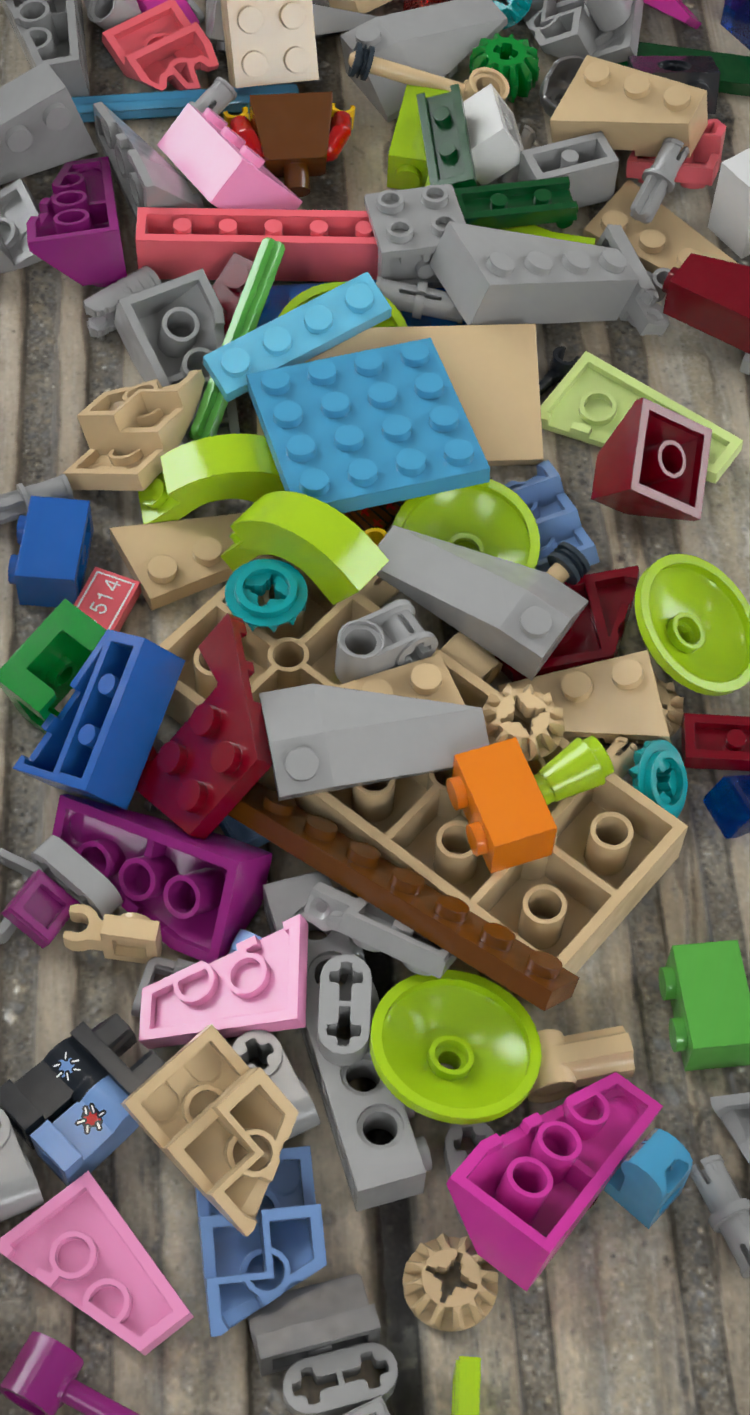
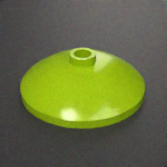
M491 479L488 483L408 499L401 506L392 526L395 525L536 569L538 565L540 534L531 510L513 490Z
M671 554L658 559L650 565L641 575L636 587L635 614L642 640L655 662L676 682L700 694L723 696L733 693L750 681V605L739 588L716 566L696 556Z
M447 970L440 979L432 975L415 974L400 981L382 998L375 1010L370 1026V1055L382 1082L407 1107L437 1121L469 1125L485 1123L503 1117L526 1099L539 1074L542 1057L541 1043L532 1018L521 1003L508 991L496 983L472 973ZM441 1063L451 1065L454 1070L442 1066Z

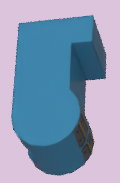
M655 1128L621 1164V1167L605 1186L604 1191L649 1229L682 1193L691 1172L693 1160L690 1153L679 1140L670 1133Z

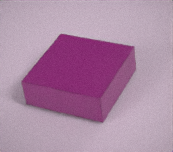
M38 869L31 874L1 914L43 949L52 942L69 920L70 905L80 903Z

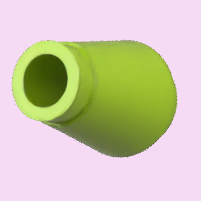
M591 735L584 740L579 737L573 740L534 775V778L546 804L549 805L552 802H557L604 785L606 783L605 778L614 773V767L605 748L596 737Z

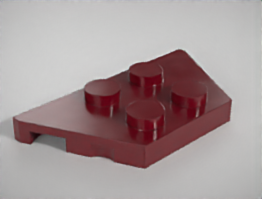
M638 565L587 574L580 578L576 585H571L566 581L563 583L589 602L536 676L617 657L639 581L640 571ZM496 657L503 664L501 671L511 682L527 679L526 676Z

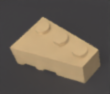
M587 55L549 120L552 143L602 131L613 150L635 151V156L657 157L664 139L675 138L684 143L683 147L687 146L690 152L687 158H690L708 125L707 90Z

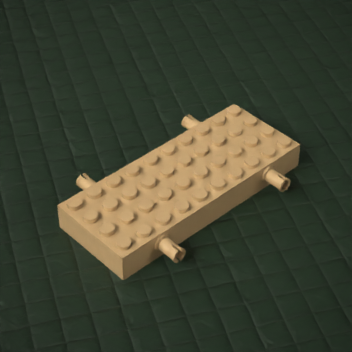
M260 555L254 560L275 559L286 562L296 568L306 581L308 597L306 611H301L297 615L294 625L288 623L279 625L273 633L269 627L259 626L252 632L249 625L245 623L247 635L241 639L245 660L253 662L255 673L249 678L253 701L260 703L259 693L312 683L327 686L343 684L337 678L334 671L339 630L349 621L357 620L380 610L384 604L399 593V590L375 575L358 593L333 605L316 584L291 562L273 555ZM273 584L270 590H266L263 596H258L259 606L266 605L270 599H275ZM226 585L159 645L185 660L165 712L182 726L191 717L194 709L202 704L217 686V681L198 646L227 613L232 614L225 603ZM438 648L432 654V656L441 654L465 705L483 708L490 693H500ZM515 709L514 718L511 723L520 722L523 729H526L530 735L531 721L534 717L525 718L522 712ZM621 736L616 737L606 750L612 761L614 773L605 778L606 783L604 785L547 805L557 826L552 855L491 874L483 856L476 857L470 848L466 834V825L469 823L463 809L456 811L449 799L446 780L452 778L453 769L293 798L296 801V806L313 816H320L334 822L338 827V831L352 840L372 845L380 851V857L398 868H405L418 873L424 878L426 885L443 895H450L463 900L469 906V911L489 923H497L509 928L515 934V939L533 950L543 951L555 956L562 962L563 968L573 974L580 970L678 859L688 825L623 780L628 770L635 766L633 755L634 751L639 749L632 742L623 752L622 748L628 743V739ZM562 737L560 744L552 753L535 761H527L533 775L537 774L541 768L566 748L570 742ZM271 766L258 782L272 791H277Z

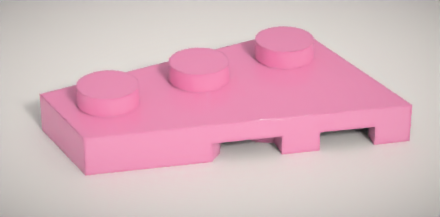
M298 914L282 922L284 928L260 940L254 935L237 943V951L209 964L201 960L142 988L138 1041L147 1049L187 1044L210 1024H213L225 1039L240 1037L245 1032L252 1030L276 1032L305 1028L308 922L301 914Z
M89 1171L0 1238V1254L144 1356L194 1318L193 1314Z

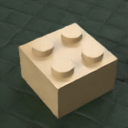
M220 0L228 78L232 87L244 88L319 80L312 0Z

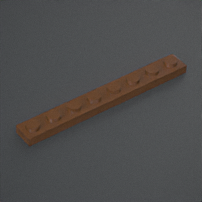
M257 782L228 814L539 1009L546 1011L572 997L580 977L563 968L562 962L558 958L543 951L533 950L515 939V934L509 928L501 924L489 923L469 911V906L463 900L441 894L426 885L424 878L418 873L409 869L398 868L380 857V851L372 845L352 840L339 832L334 822L320 816H313L296 806V801L293 798L278 801L277 791H272Z

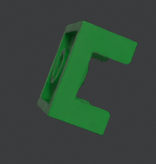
M64 599L0 668V687L21 716L44 734L47 731L41 727L50 713L56 716L59 715V712L54 708L73 689L70 686L71 682L107 631L67 599Z

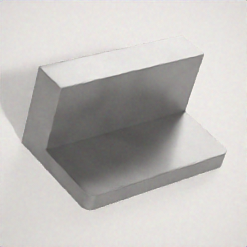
M352 1274L286 1291L283 1295L247 1317L261 1376L288 1370L295 1362L304 1358L361 1343L375 1342L379 1344L381 1326L375 1304L369 1305L360 1274Z

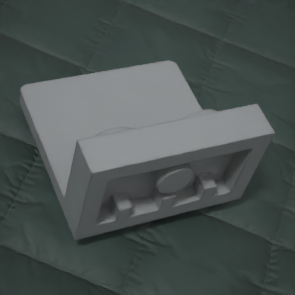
M451 184L428 185L426 187L385 190L366 194L364 196V205L378 247V276L383 279L418 285V282L422 281L428 283V288H444L429 263L448 222L466 224L453 186Z

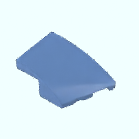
M549 460L537 464V475L526 482L512 480L505 484L506 487L521 497L536 520L540 534V554L537 570L546 572L550 568L547 556L554 552V549L561 542H567L576 547L585 556L590 566L600 562L596 545L583 529L578 510L564 492L560 475Z
M310 1146L282 1148L273 1181L267 1187L256 1216L257 1224L254 1231L248 1237L243 1236L195 1187L210 1337L221 1336L230 1328L327 1265L321 1203L316 1204Z

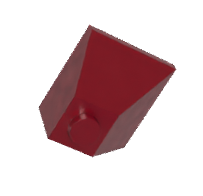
M644 397L637 399L597 454L591 500L628 515L687 521L701 520L712 429Z

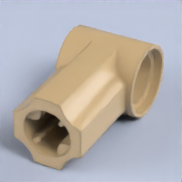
M623 1025L563 1036L561 1031L555 1029L537 1031L541 1043V1066L533 1088L528 1094V1100L533 1103H549L561 1100L574 1093L578 1087L591 1085L614 1072H617L624 1078L633 1077L635 1072L634 1050L629 1033L624 1030Z

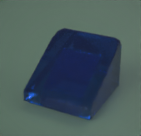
M750 775L724 776L704 796L703 801L724 837L732 839L750 833Z

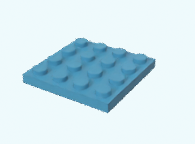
M431 338L246 374L247 389L285 491L311 496L330 505L341 513H347L488 483L490 481V466Z

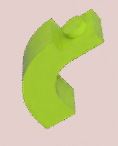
M223 434L191 441L160 456L163 472L144 491H138L143 524L179 520L196 508L219 500L241 499L255 503L261 496L267 493L285 491L265 436L256 434Z
M291 491L267 493L251 505L230 525L233 532L229 537L234 543L220 556L232 571L260 555H273L283 558L301 569L333 605L358 593L389 562V559L372 539L347 516L316 498Z

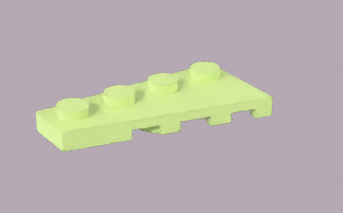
M587 351L584 352L541 405L542 429L602 448L634 402L644 397L712 429L706 481L715 484L742 450V439Z

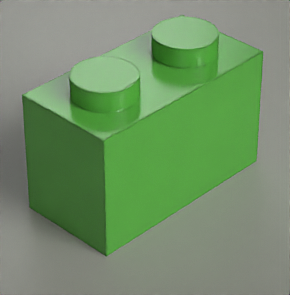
M738 940L672 945L666 966L659 968L658 979L662 999L664 1001H671L674 1018L669 1019V1039L673 1052H681L684 1071L750 1065V992Z

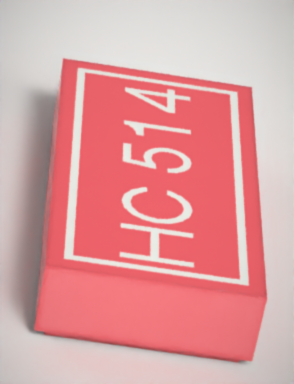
M95 567L73 605L106 630L120 632L142 592L141 582Z

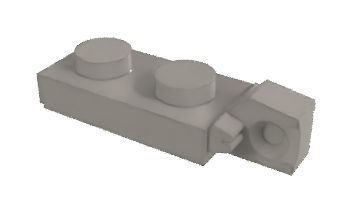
M608 224L596 245L619 249L639 278L619 318L621 321H629L633 327H636L640 336L645 334L662 336L668 328L670 321L668 315L663 313L664 307L656 303L659 299L658 292L655 291L656 288L622 226Z
M322 882L316 884L310 892L302 915L305 920L324 932L333 930L334 932L338 931L351 937L353 942L362 949L371 952H383L402 961L407 969L416 974L432 975L440 979L457 959L456 956L361 897L355 898Z

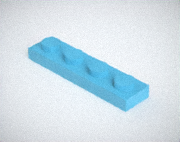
M367 271L204 355L203 365L226 402H229L248 392L246 374L304 363L390 318L392 308Z

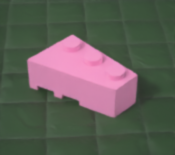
M188 103L157 144L203 196L217 208L297 210L303 202L263 166L265 160L246 146V141L227 127L228 123L208 107L202 113Z

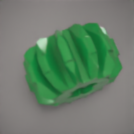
M495 33L492 40L481 38L479 46L473 48L470 55V74L473 70L480 67H489L499 71L509 83L510 91L506 99L513 103L516 96L528 97L530 90L536 86L540 71L538 67V49L529 47L528 39L516 40L513 33L509 37H501L498 33Z

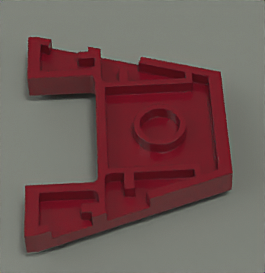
M229 613L222 618L198 646L217 681L216 688L202 704L194 709L191 717L170 741L161 747L158 754L154 746H152L135 789L188 835L203 840L211 834L273 765L261 703L253 701L249 678L255 673L253 662L245 660L241 638L247 635L246 625L243 619Z

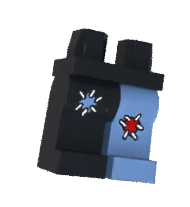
M116 1013L92 1030L83 1021L70 1032L71 1037L58 1043L40 1063L19 1080L13 1083L9 1079L0 1086V1108L8 1116L13 1130L32 1150H36L37 1155L66 1186H69L87 1171L91 1173L139 1127L138 1123L120 1103L165 1064L157 1053L152 1050L147 1052L130 1068L119 1058L137 1043V1039L130 1026Z

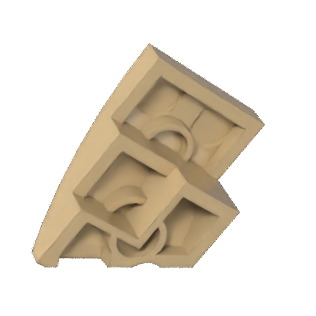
M202 370L189 371L188 375L180 383L162 387L158 379L132 387L106 391L77 415V418L90 449L63 472L68 478L71 489L144 491L163 470L160 456L177 448L185 436L205 383Z
M210 1024L120 1104L201 1194L243 1236L248 1237L255 1229L257 1213L267 1187L274 1179L280 1163L279 1156L285 1141L290 1137L299 1112L261 1067L249 1068L213 1024Z

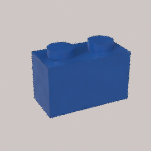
M40 496L30 497L27 515H20L17 523V543L20 544L19 554H12L10 556L8 566L9 584H16L20 605L56 608L64 599H67L72 604L75 603L83 589L94 532L89 500Z

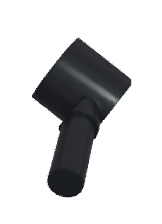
M559 346L554 349L548 372L539 381L540 397L551 386L561 382L579 360V356L575 357L573 361H563L566 347Z

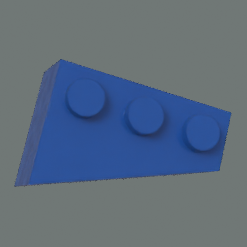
M108 629L71 682L70 686L75 689V692L58 716L50 713L41 726L47 731L31 756L28 758L21 755L13 769L52 787L128 810L185 660L146 638Z

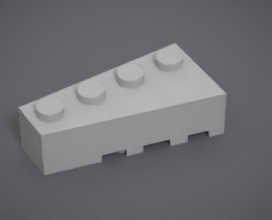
M0 0L31 69L47 61L66 86L71 97L90 96L82 0Z
M47 61L0 87V185L98 153L66 86Z
M451 221L448 222L429 263L467 325L615 321L618 319L639 281V278L628 264L626 257L616 248Z

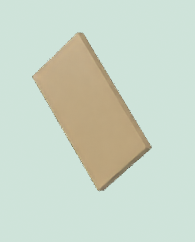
M536 324L371 327L306 361L310 362L431 338L489 466L537 465L544 460ZM256 414L257 435L265 436Z

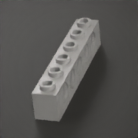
M319 871L264 884V912L271 934L284 928L282 922L298 914L303 915L310 892L316 884L322 882L333 887L330 878ZM341 886L335 887V889L344 892ZM308 922V932L313 930L324 932ZM329 930L324 932L328 936L321 940L308 939L306 1027L300 1028L354 1206L356 1212L422 1194L424 1192L426 1171L432 1170L433 1167L430 1151L424 1136L414 1137L409 1118L415 1117V1111L398 1100L382 1082L373 1065L369 1046L367 1053L360 1061L348 1066L330 1063L324 1059L319 1051L317 1037L320 985L318 983L320 982L323 966L329 959L342 954L355 955L365 961L363 949L357 946L351 937L338 931ZM342 974L340 981L343 985L340 987L339 1001H351V988L354 984L352 982V975ZM373 982L371 991L370 1026L375 1010L378 1004L380 1003L377 990ZM339 1018L338 1029L350 1027V1018ZM337 1037V1045L349 1046L350 1040H343ZM365 1077L374 1081L377 1086L370 1091L361 1092L353 1089L349 1083L356 1078ZM383 1129L391 1133L394 1139L388 1144L376 1145L368 1141L365 1135L371 1130Z

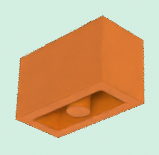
M514 737L454 755L452 778L446 780L449 799L456 811L463 809L469 823L466 825V834L470 848L476 857L483 856L490 874L552 855L557 826L517 738Z

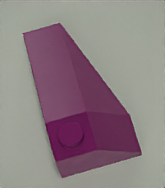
M109 156L66 162L51 184L52 195L50 198H42L40 201L39 215L31 216L26 223L28 248L31 253L82 286L107 287L127 276Z
M61 794L59 797L52 835L66 842L115 886L124 901L121 907L127 912L139 913L151 920L160 921L162 942L169 948L200 961L203 960L208 964L229 954L239 930L246 929L262 905L263 885L267 882L273 853L234 838L211 832L203 840L188 835L172 821L70 794Z

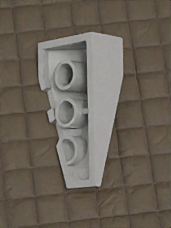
M102 102L93 103L96 137L105 156H109L110 167L136 222L138 207L204 208L199 193L192 194L184 176Z
M313 683L259 693L273 762L272 769L278 801L453 769L454 755L489 745L482 707Z

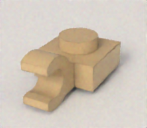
M70 905L69 914L71 921L85 923L88 926L82 932L64 931L63 940L66 948L72 951L100 950L103 951L104 958L142 964H147L150 959L161 956L163 945L160 921H154L145 915L133 912L123 913L121 916L104 914V919L101 920L97 912L88 905Z

